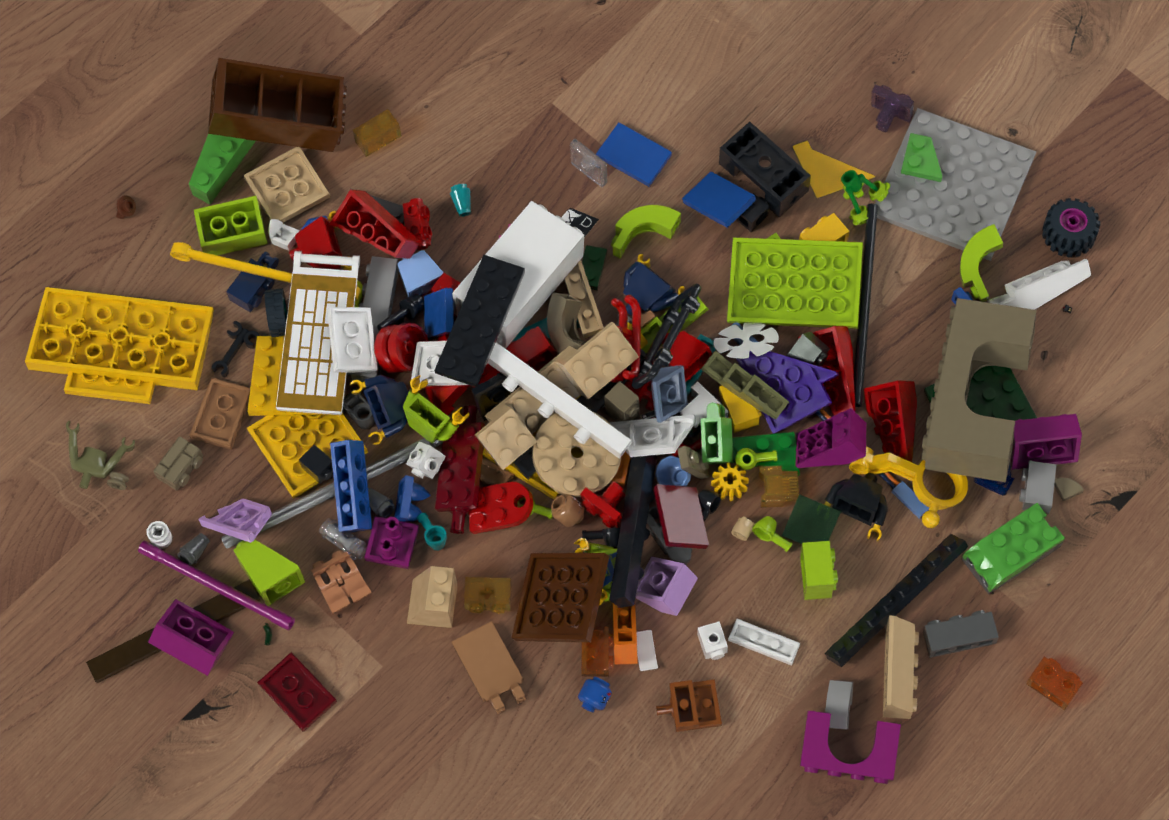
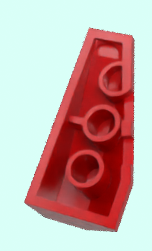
M833 326L812 332L830 348L826 354L828 356L820 367L836 371L839 374L823 384L832 401L829 407L833 415L835 416L850 408L855 411L853 349L848 327Z
M897 380L864 388L866 410L869 417H872L876 427L874 430L876 435H879L881 438L883 452L892 453L912 462L917 412L915 381Z

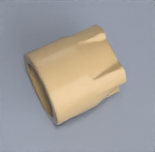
M744 516L739 517L731 533L736 538L747 541L755 523Z

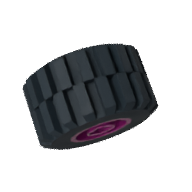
M1066 198L1065 202L1059 200L1057 204H1053L1050 210H1048L1042 229L1043 239H1046L1045 244L1051 246V251H1058V255L1066 254L1067 257L1072 258V255L1079 257L1081 253L1086 254L1089 248L1093 247L1100 227L1099 215L1094 213L1095 208L1093 206L1088 207V203L1085 201L1082 203L1079 202L1080 199L1075 198V201H1071V198Z

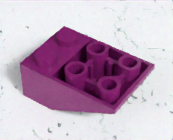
M850 408L810 428L797 433L795 466L797 468L846 465L865 457L867 423Z

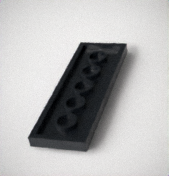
M483 255L434 370L435 374L477 388L523 279L525 268Z

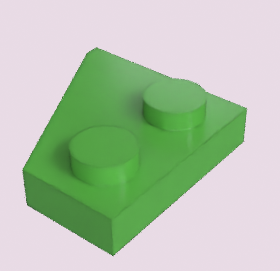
M910 133L901 174L941 182L942 172L931 137Z

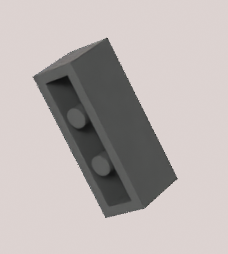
M981 610L972 613V616L968 617L957 615L944 622L940 620L928 622L924 626L923 635L929 658L996 644L999 636L992 611L985 613V611Z

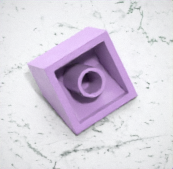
M651 557L644 569L643 577L638 580L636 599L662 613L677 616L698 578L684 563Z

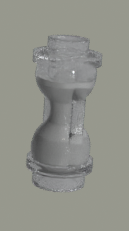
M328 518L320 527L319 533L322 534V538L332 542L344 552L347 551L352 560L361 559L366 553V542L356 538L349 532H339L337 520Z

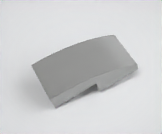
M830 680L825 713L831 714L829 728L849 729L853 682Z

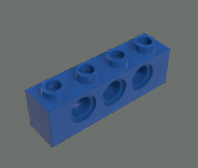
M358 440L330 443L339 532L372 529L364 443Z

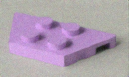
M243 498L229 506L218 509L219 515L210 519L204 515L199 518V521L203 527L251 543L271 517L272 512L269 506Z

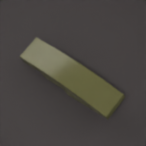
M717 351L711 354L701 368L702 371L736 396L775 420L789 403L788 400L755 374L751 376L738 364L730 363Z

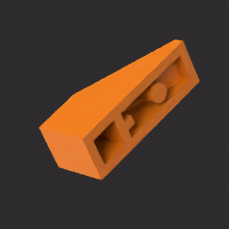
M613 603L615 664H638L635 604L634 606L618 608Z

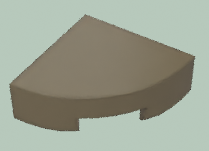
M1055 479L1054 486L1062 501L1079 495L1084 491L1081 485L1072 479Z

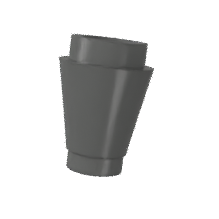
M368 488L370 508L377 517H389L395 508L392 499L372 488Z
M199 533L198 536L179 548L180 552L177 554L179 559L190 566L193 563L196 564L210 540L204 534Z

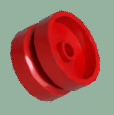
M415 323L390 325L382 328L377 334L374 343V353L377 362L388 373L413 371L417 342H429L427 334L422 327Z

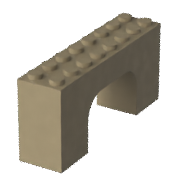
M957 298L956 306H951V320L946 329L947 339L943 343L942 348L943 358L940 360L938 367L939 377L936 379L934 386L935 396L931 399V414L927 418V433L924 435L922 442V460H925V469L1006 482L1013 448L1015 421L976 414L968 408L966 402L972 376L977 370L985 366L1028 370L1037 310Z

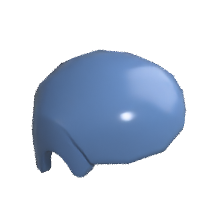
M668 456L663 458L656 467L655 476L659 484L687 486L691 479V474L681 469L678 457Z

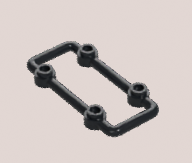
M693 284L678 295L671 308L664 315L663 323L645 358L640 363L639 374L632 381L631 385L634 389H639L654 379L662 365L667 366L673 358L670 351L689 313L694 314L700 306L697 299L701 291L699 284ZM671 325H672V328H671V330H670V332H669V334H668V336H667V338H666V340H665L663 346L660 348V346H661V344H662V342H663V340H664V338H665V336H666V334H667L669 328H670Z

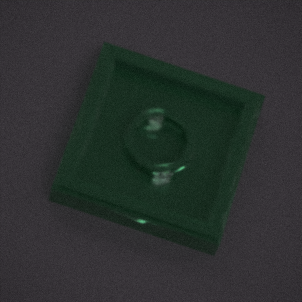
M799 494L782 536L801 544L829 541L841 511Z

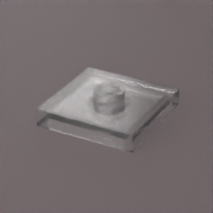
M574 138L570 142L571 164L603 188L607 184V163Z

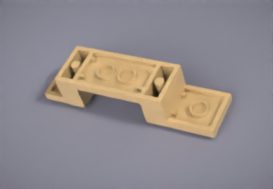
M610 322L578 350L568 346L540 369L538 373L572 398L576 399L579 395H582L589 399L639 358V356L615 323ZM521 387L517 388L485 415L489 423L475 434L502 470L537 442L532 434L548 419L538 412L539 407L543 403Z

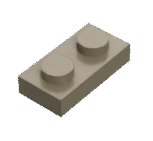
M687 446L677 448L682 470L699 479L709 477V464L702 463V454Z

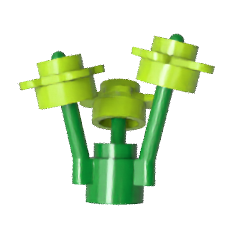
M849 170L842 175L841 182L844 184L843 188L845 191L843 197L846 200L851 199L854 206L849 216L850 220H853V225L865 224L868 219L866 206H859L855 198H861L864 195L862 191L864 183L870 187V200L874 201L876 199L882 202L890 189L888 182L884 184L877 180L872 183L863 174L858 175L854 170Z

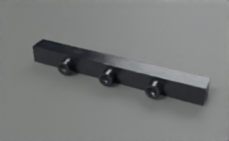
M657 455L638 456L631 459L609 598L618 608L634 606L638 580L644 575V570L640 565L644 541L650 536V531L646 526L650 502L655 499L652 486Z

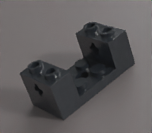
M750 121L720 147L719 164L733 177L740 171L743 172L765 192L764 199L767 201L769 209L778 217H781L809 191L811 175ZM762 160H768L771 163V165L768 167H762L759 164V162Z

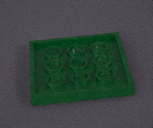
M985 366L974 373L966 402L971 411L982 416L1013 421L1037 418L1011 368ZM935 384L924 388V393L930 404L932 397L935 396Z

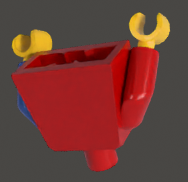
M336 211L330 212L329 217L320 216L307 220L301 231L295 235L298 247L289 251L293 261L295 251H302V254L342 256L334 231L336 227L329 224ZM306 263L313 268L340 269V267H343V270H352V266Z

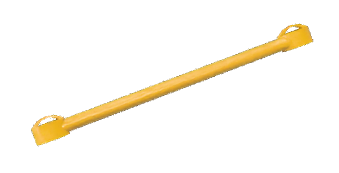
M184 242L173 243L170 252L173 258L184 262L192 259L291 283L292 273L197 251ZM358 286L356 289L355 301L358 300L361 289Z

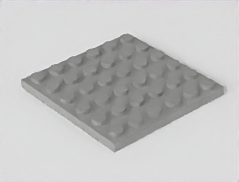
M917 108L884 184L886 182L890 184L888 195L882 202L878 200L875 202L878 205L877 218L962 251L977 232L990 225L995 224L1001 237L1032 165L1036 151ZM910 133L932 138L942 172L941 182L901 174ZM994 252L986 255L984 259L991 261Z

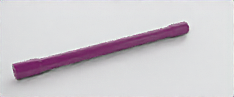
M143 541L138 548V552L176 570L262 615L272 623L288 631L295 623L293 617L257 601L165 553L162 549L147 541Z

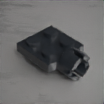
M501 372L489 380L478 384L477 388L471 389L479 414L484 421L487 420L485 415L513 393L503 387L502 383L507 377Z

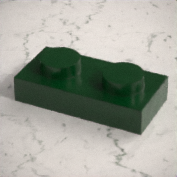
M586 245L582 265L590 289L598 291L607 249Z

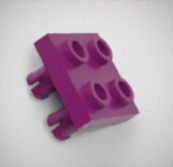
M375 516L364 557L365 561L409 569L419 525L401 522L395 517L386 519Z

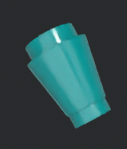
M467 184L452 186L450 196L460 217L470 215L471 199L470 189L467 187Z

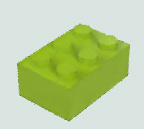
M257 196L194 209L202 251L205 253L221 255L268 244Z

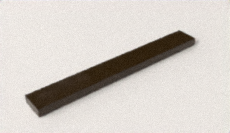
M250 579L233 587L260 601ZM219 594L193 609L219 622L246 607ZM154 628L87 661L86 663L95 682L99 683L162 651L148 643Z

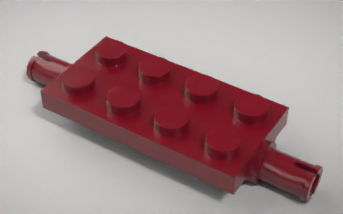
M473 405L464 406L463 416L469 413V417L459 425L450 439L442 442L441 453L446 457L439 469L435 510L452 514L450 532L453 534L464 533L465 516L468 515L469 509L477 508L484 446L475 434L486 425L482 422H476L478 408Z

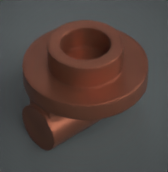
M121 196L117 200V218L124 219V217L132 216L135 213L136 204L130 196Z

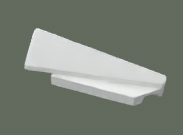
M1083 259L1072 265L1069 260L1050 265L1005 284L1007 294L987 301L993 304L1035 310L1090 277L1091 271L1088 260Z

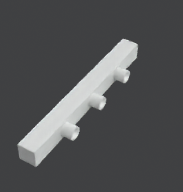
M497 342L495 343L487 363L507 377L502 383L505 389L513 392L519 385L543 403L538 409L542 416L549 418L554 411L579 430L574 435V438L579 443L585 444L591 438L617 458H621L630 446L631 440Z

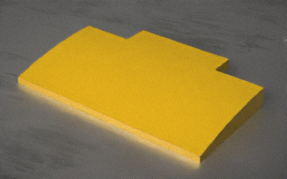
M45 287L25 363L28 370L67 374L64 387L65 394L150 404L155 385L198 390L214 308Z

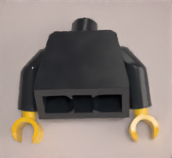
M868 473L864 477L853 474L850 479H844L833 484L824 499L826 500L825 504H820L817 507V514L819 515L822 509H826L828 511L824 519H828L831 515L830 506L833 505L832 509L869 526L874 523L873 528L867 533V538H870L871 532H877V542L882 535L880 527L884 525L888 506L885 496L881 494L883 487L876 483L877 477L874 474Z

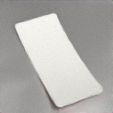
M651 630L637 632V656L640 671L658 668Z

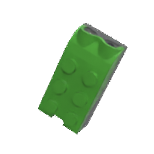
M1038 503L984 537L963 555L962 561L988 594H991L1061 547L1065 537L1056 526L1051 528L1045 520L1047 514Z

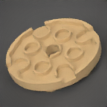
M593 412L594 414H596L597 416H599L601 419H603L604 421H606L608 424H610L605 418H603V417L600 416L599 414ZM555 413L541 425L535 436L537 442L532 446V459L537 474L543 482L562 495L568 494L573 497H581L580 493L585 487L594 494L601 491L616 475L621 458H617L591 438L585 444L579 443L574 438L579 429ZM574 447L580 448L583 456L581 458L573 457L571 449Z

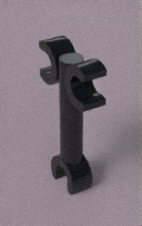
M238 321L233 322L234 327L238 328L236 332L227 330L228 336L235 339L222 360L214 362L211 368L214 373L218 368H224L221 372L224 378L229 374L228 365L244 341L248 348L253 349L254 344L249 340L251 338L257 339V336H260L256 331H248L242 328Z

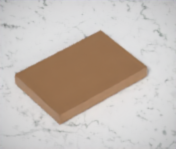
M211 377L189 435L190 439L232 450L248 407L250 388Z

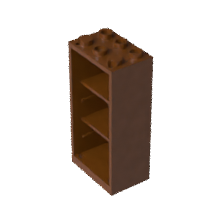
M218 58L212 78L208 134L334 152L336 145L340 144L341 135L344 134L345 122H342V116H345L346 104H343V98H346L347 86H344V77Z

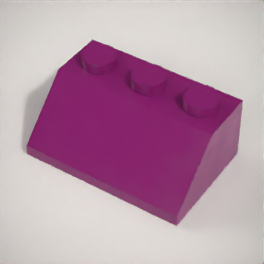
M1062 414L1060 416L1016 420L1011 453L1012 470L1027 468L1029 461L1056 465L1078 462L1082 432L1077 415Z
M175 599L157 622L148 643L208 676L221 657L234 632Z

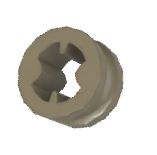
M111 472L109 475L111 479L107 481V485L118 490H125L127 487L125 483L129 481V478L121 473Z

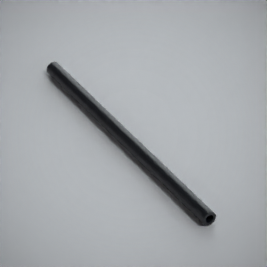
M874 203L867 205L868 219L866 220L859 321L854 364L855 407H862L878 212V205Z

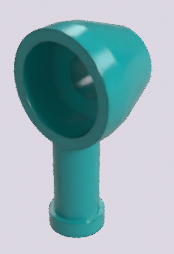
M426 513L419 514L417 520L426 530L424 533L426 543L435 551L442 550L447 541L446 530L442 526H433Z

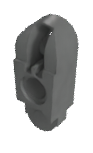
M651 507L648 512L646 526L651 536L671 561L684 563L685 565L688 564L691 560L692 548L666 546L661 523L655 522L656 518H660L658 507Z

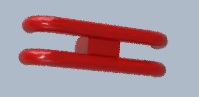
M626 295L624 301L632 308V330L628 329V314L624 303L614 298L611 300V305L617 308L619 312L618 329L638 354L639 358L631 363L630 371L625 368L611 380L613 383L621 382L624 378L633 380L637 377L640 370L641 307L637 299L631 295Z

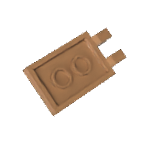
M492 621L451 642L482 701L487 702L490 700L497 715L506 711L499 696L500 694L510 690L518 704L526 700L525 694L520 687V684L523 683V677Z

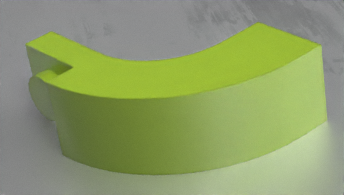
M645 205L629 211L615 225L616 235L611 243L613 255L621 259L631 240L643 232H656L671 239L681 223V213L661 205Z
M995 224L977 232L968 241L961 257L960 277L962 285L965 288L972 284L973 287H970V291L974 299H979L980 302L989 300V294L979 275V264L986 255L1003 248V241Z

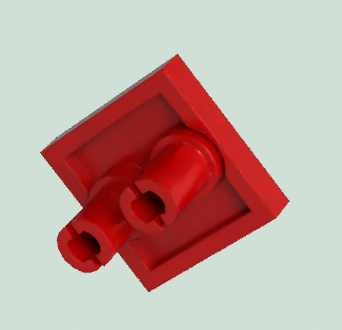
M613 481L602 496H597L585 487L580 493L583 500L582 504L585 506L584 509L592 516L599 515L603 519L602 523L608 528H621L622 515L615 508L625 497V494L622 492L623 488Z

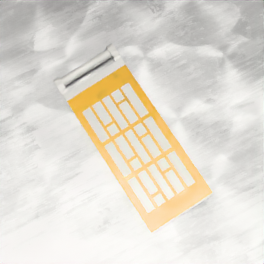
M302 251L294 252L276 409L278 411L342 415L347 372H334L327 309L329 307L355 306L360 255L343 257L302 254ZM301 262L352 266V270L300 266Z

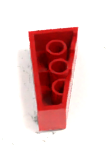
M539 326L530 329L523 337L511 342L505 348L535 371H539L559 355L553 343ZM493 367L485 376L481 377L479 384L500 372Z

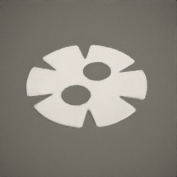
M744 323L743 330L737 325H732L718 333L728 338H715L714 347L719 353L731 350L726 355L727 357L744 359L749 358L750 351L756 356H760L772 350L774 346L766 343H777L779 335L772 327L761 331L766 326L762 323ZM754 334H761L765 337L761 342H751L749 340L750 336ZM740 338L743 340L740 346L733 347L728 345V341L731 339Z

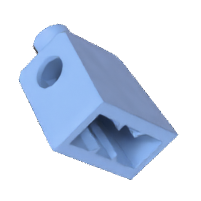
M424 250L413 254L410 259L402 258L403 260L397 263L408 297L414 294L422 296L430 292L433 285L443 274V271Z

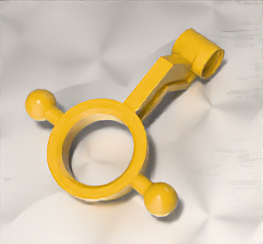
M867 446L866 456L849 465V469L858 475L892 472L912 481L915 495L924 505L929 507V510L922 515V523L927 528H935L939 524L938 510L947 509L959 504L965 498L968 491L967 476L947 473L955 485V494L951 499H939L933 496L924 485L925 460L916 465L892 453L873 455L874 451Z

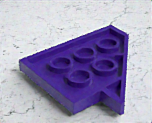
M750 351L749 358H736L741 368L751 376L755 374L789 401L776 420L763 413L773 434L783 431L832 404L823 384L838 376L839 374L836 371L772 351L760 356H756Z

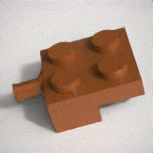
M715 679L698 682L687 680L669 683L671 696L669 704L656 706L657 716L671 713L676 732L722 726Z

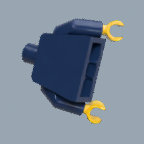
M639 254L637 262L633 263L625 271L623 293L636 298L640 307L646 312L651 310L656 313L670 308L677 296L684 291L685 287L680 286L677 293H674L676 290L649 268L650 258L643 262V254ZM627 304V313L632 316V308Z
M379 375L367 378L364 382L353 380L350 385L357 384L360 388L351 392L354 395L359 394L363 388H367L364 390L369 407L378 430H383L381 432H371L368 437H371L373 434L378 436V441L372 443L373 445L380 444L383 437L386 436L388 438L403 430L408 422L403 410V404L409 392L404 382H396L392 378Z

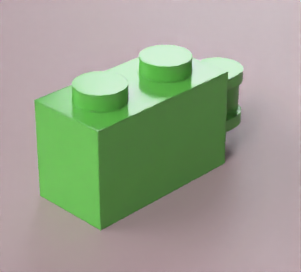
M714 402L708 404L707 418H701L702 463L713 465L733 463L732 419L725 418V408L722 404Z

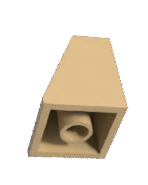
M430 566L413 579L407 624L452 628L458 587L454 568Z

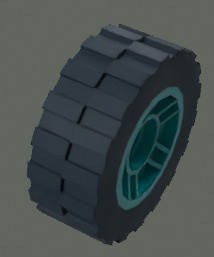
M283 288L265 290V307L271 337L285 336L288 309Z

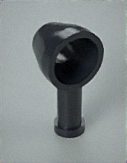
M702 490L698 495L704 522L709 514L717 510L721 503V494L715 491Z
M620 528L582 531V538L586 540L604 539L607 546L618 547Z

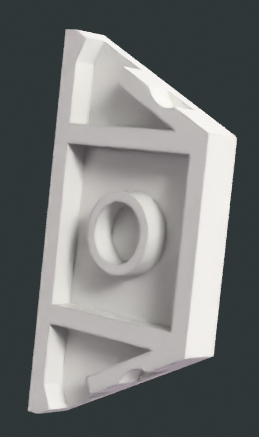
M694 414L672 416L662 423H658L656 418L610 422V424L631 440L630 446L626 450L630 457L671 454L676 452L694 426L695 416Z

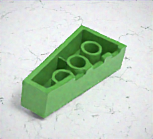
M208 134L189 182L193 196L211 205L256 141Z

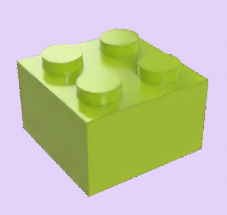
M830 541L802 543L800 562L804 600L832 598L833 590H836V583H838L837 570H833L835 549L830 548Z

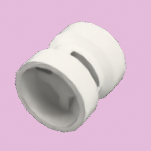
M152 522L147 528V536L151 544L160 549L167 548L171 544L173 536L164 522Z

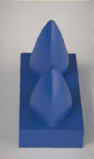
M405 475L399 481L394 517L401 522L416 521L418 515L422 513L411 501L424 500L431 496L423 486L414 482V477Z

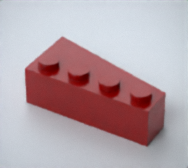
M350 189L329 223L348 234L358 237L363 242L374 245L375 248L395 258L410 259L421 243L413 233L366 191Z

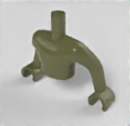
M71 421L66 423V430L69 434L71 468L83 473L79 485L83 489H88L92 476L106 478L113 471L125 452H130L135 448V441L133 440L130 446H126L124 444L126 437H124L121 442L122 445L106 465L107 453L95 448L85 447L81 457H78L77 434L80 431V425L78 423L75 429H70Z

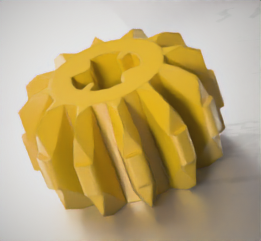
M728 462L726 469L720 465L718 467L719 472H713L712 477L714 479L711 481V486L715 487V492L721 493L722 500L729 496V500L733 501L734 495L740 499L742 497L741 492H747L748 487L746 485L749 483V478L745 477V470L739 471L738 464L731 468V464ZM727 480H732L733 484H728Z

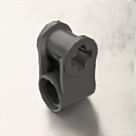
M355 387L351 388V392L357 390ZM350 392L344 397L343 411L361 429L372 428L375 425V420L368 402L361 393L354 395ZM363 414H369L367 418H360Z

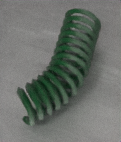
M265 623L266 625L263 626L266 632L264 645H270L272 630L269 624Z

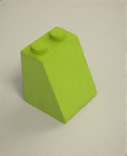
M255 539L251 543L243 540L233 549L239 564L267 606L306 583L297 564Z

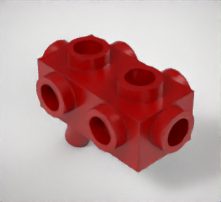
M413 198L410 202L403 203L405 227L421 241L416 250H425L428 246H431L432 230L429 226V208L423 204L421 198Z

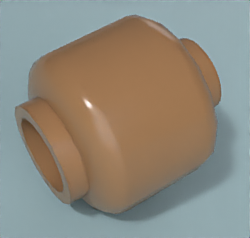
M560 495L552 502L551 513L553 518L565 527H572L583 520L584 505L572 495Z

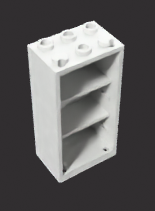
M533 201L528 204L485 254L525 268V274L496 341L505 348L508 347L581 260L584 252V234L577 227H571L560 216H554L543 205H537ZM481 260L452 293L453 310L456 316L459 314Z

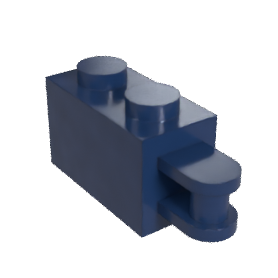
M264 252L258 261L251 258L248 263L264 266L266 263L268 268L275 269L279 259L276 257L272 258L268 252ZM241 271L226 292L230 301L251 313L254 307L257 308L260 305L265 290L272 289L275 279Z

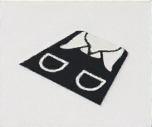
M572 208L568 209L561 217L571 227L580 229L584 234V238L599 220Z

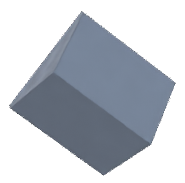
M678 365L661 368L656 377L650 381L653 407L658 423H662L688 405L684 366Z

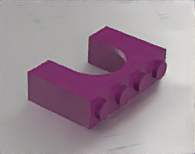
M807 711L800 766L805 767V772L818 773V769L828 770L827 775L841 777L842 773L851 774V779L864 780L865 776L874 777V782L888 784V780H894L901 724L876 721L874 744L869 756L859 763L847 764L836 759L828 746L831 714Z

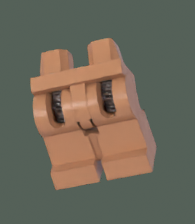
M341 550L333 553L332 559L325 563L323 561L314 563L311 570L332 615L350 606L348 598L354 604L372 593L348 552L343 553Z

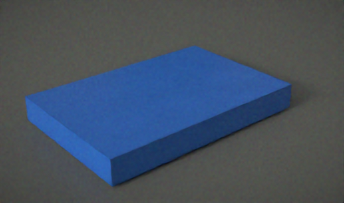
M619 122L596 153L598 159L648 187L651 186L672 156V152Z
M710 171L682 200L685 205L728 228L756 201L754 194Z
M444 288L424 296V331L428 339L449 334L453 328V288Z

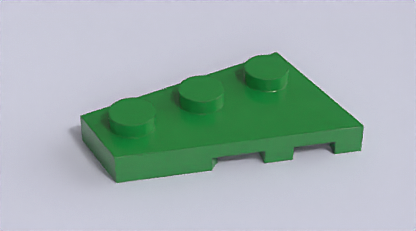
M795 432L732 438L733 462H735L736 453L743 448H750L755 453L776 450L777 461L757 462L755 467L761 466L770 468L772 471H785L792 473V475H800L799 468L795 466ZM749 455L743 456L744 463L747 464L751 461Z

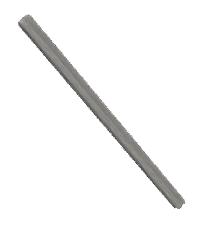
M425 438L419 440L420 442L428 444L433 448L441 445L443 442L436 440L432 444ZM419 441L366 466L367 480L408 461L410 453L415 449ZM334 482L272 512L271 517L259 533L334 497ZM224 535L221 538L226 548H230L243 541L229 535Z

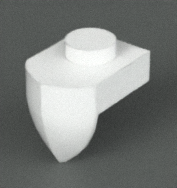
M271 219L268 234L272 244L290 251L297 243L295 235L300 230L287 226L278 219Z

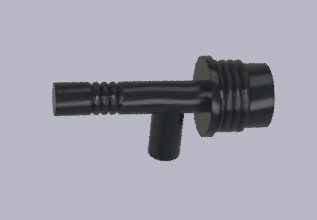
M414 294L400 301V310L377 325L378 330L380 331L382 328L393 324H404L405 317L408 319L415 318L424 309L423 298L418 294Z

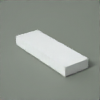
M737 618L728 638L730 642L791 666L800 647L799 642Z

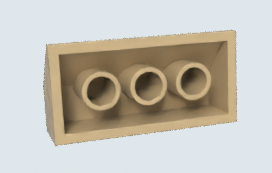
M890 615L885 633L883 717L911 719L912 713L917 711V698H913V690H917L918 676H914V667H918V654H914V645L918 646L919 632H915L914 623Z

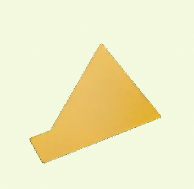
M808 141L792 146L802 168L811 175L810 185L817 198L844 189L841 177L849 170H854L858 175L863 174L867 180L875 178L872 174L812 150Z

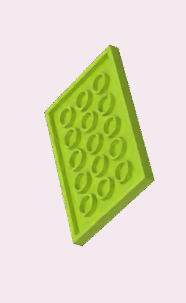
M733 237L727 322L807 327L846 326L858 329L863 242Z

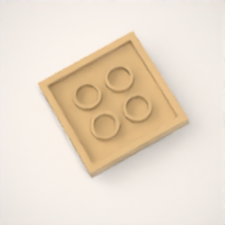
M295 147L244 175L246 182L254 195L257 196L260 205L270 220L278 219L284 223L330 198L329 192L300 147Z

